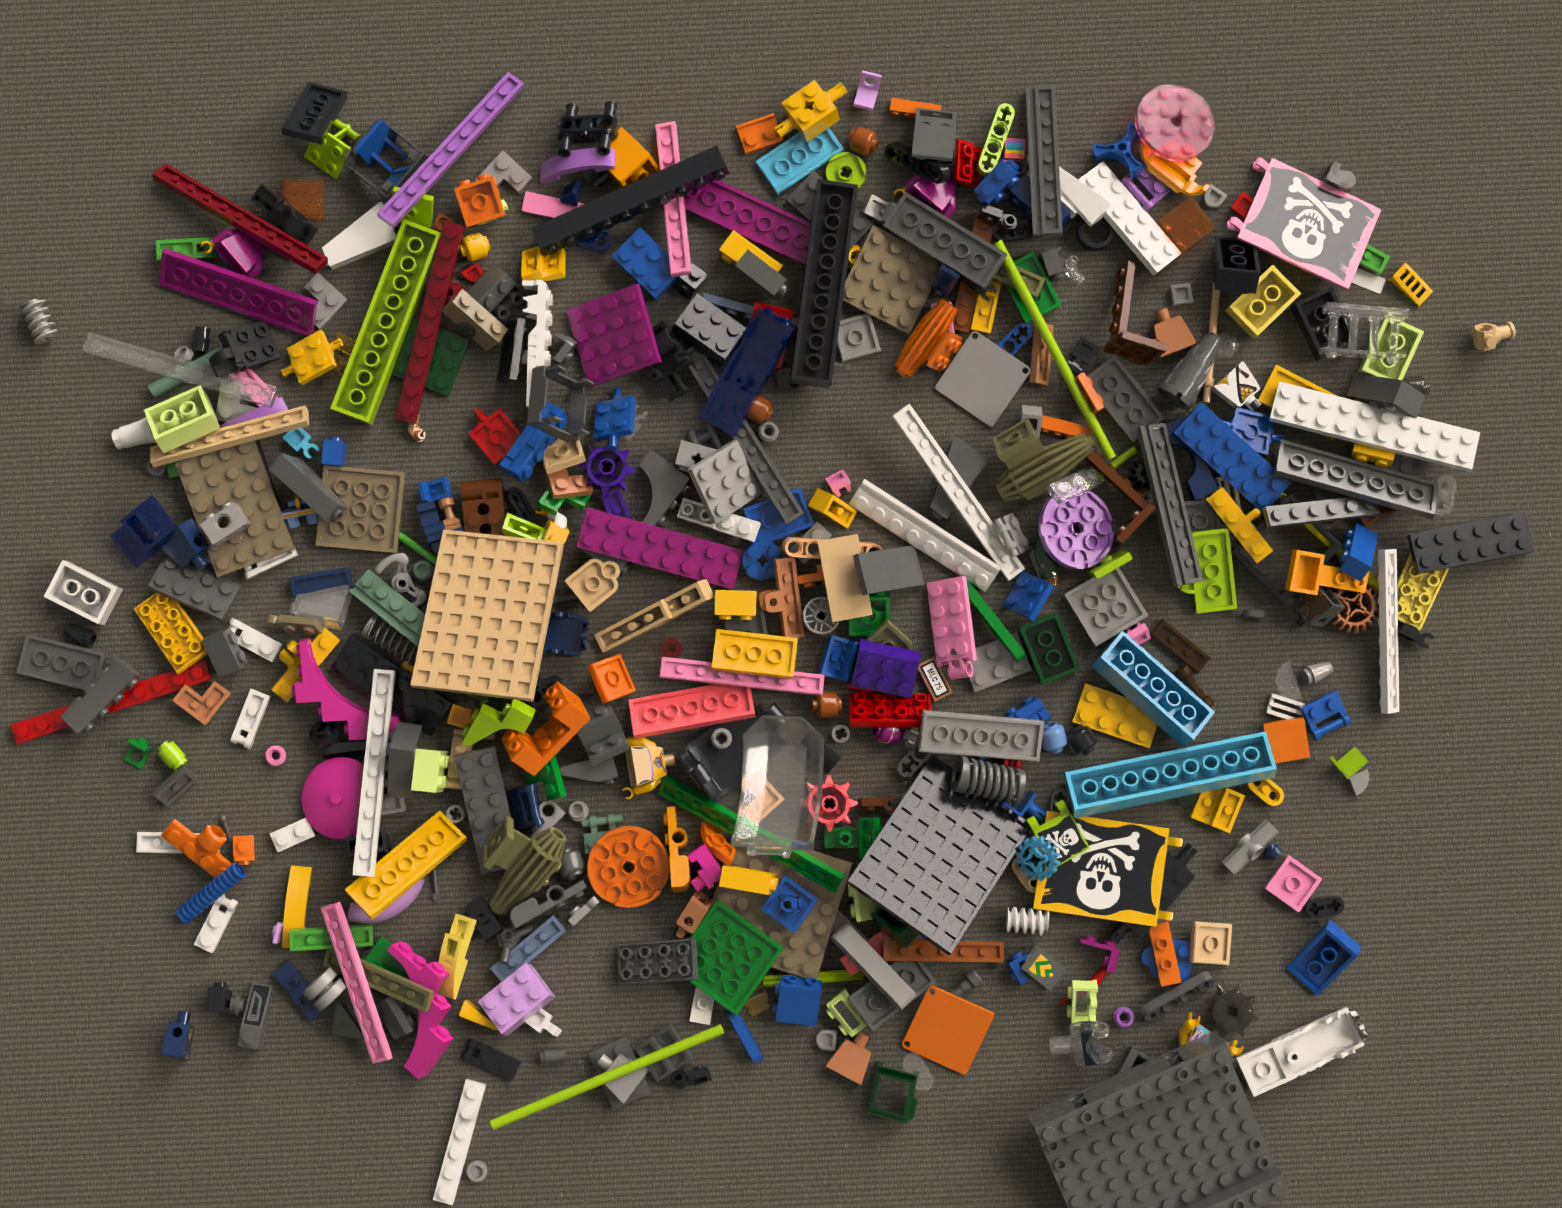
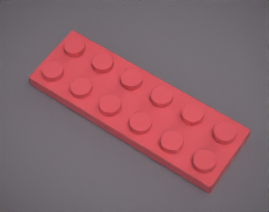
M712 684L628 700L634 739L756 717L751 688Z

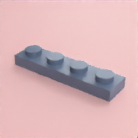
M555 915L551 916L510 951L508 964L500 963V959L490 969L501 982L504 981L523 964L529 963L567 930Z

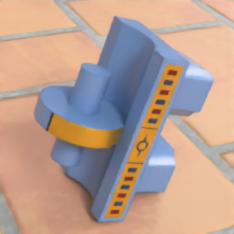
M294 494L295 500L288 501L289 507L292 508L283 509V513H281L283 520L286 519L289 529L301 525L299 516L306 515L307 523L310 525L318 523L319 515L309 505H303L306 503L296 494Z

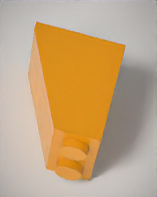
M623 127L618 129L619 135L611 142L610 148L616 151L615 168L607 171L619 187L622 188L660 171L651 154Z

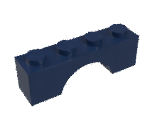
M1184 416L1167 423L1166 427L1171 446L1184 449L1192 459L1193 471L1185 485L1192 501L1216 492L1219 483L1215 475H1211L1209 470L1211 467L1173 433L1186 418Z

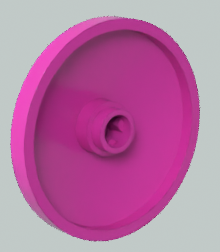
M335 757L323 761L308 775L302 790V807L306 819L320 834L333 839H345L346 837L357 835L364 769L363 762L348 757Z

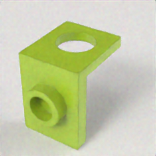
M1356 747L1338 761L1332 756L1330 757L1332 763L1347 780L1368 763V760Z

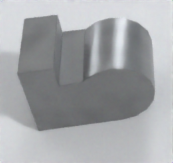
M1333 161L1329 165L1322 182L1343 192L1348 191L1354 186L1356 177L1350 171L1340 170L1341 164Z

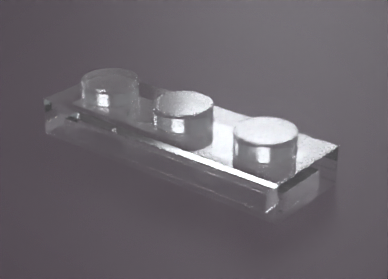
M1090 466L1050 484L1046 490L1056 503L1060 505L1101 486L1104 480L1094 467Z

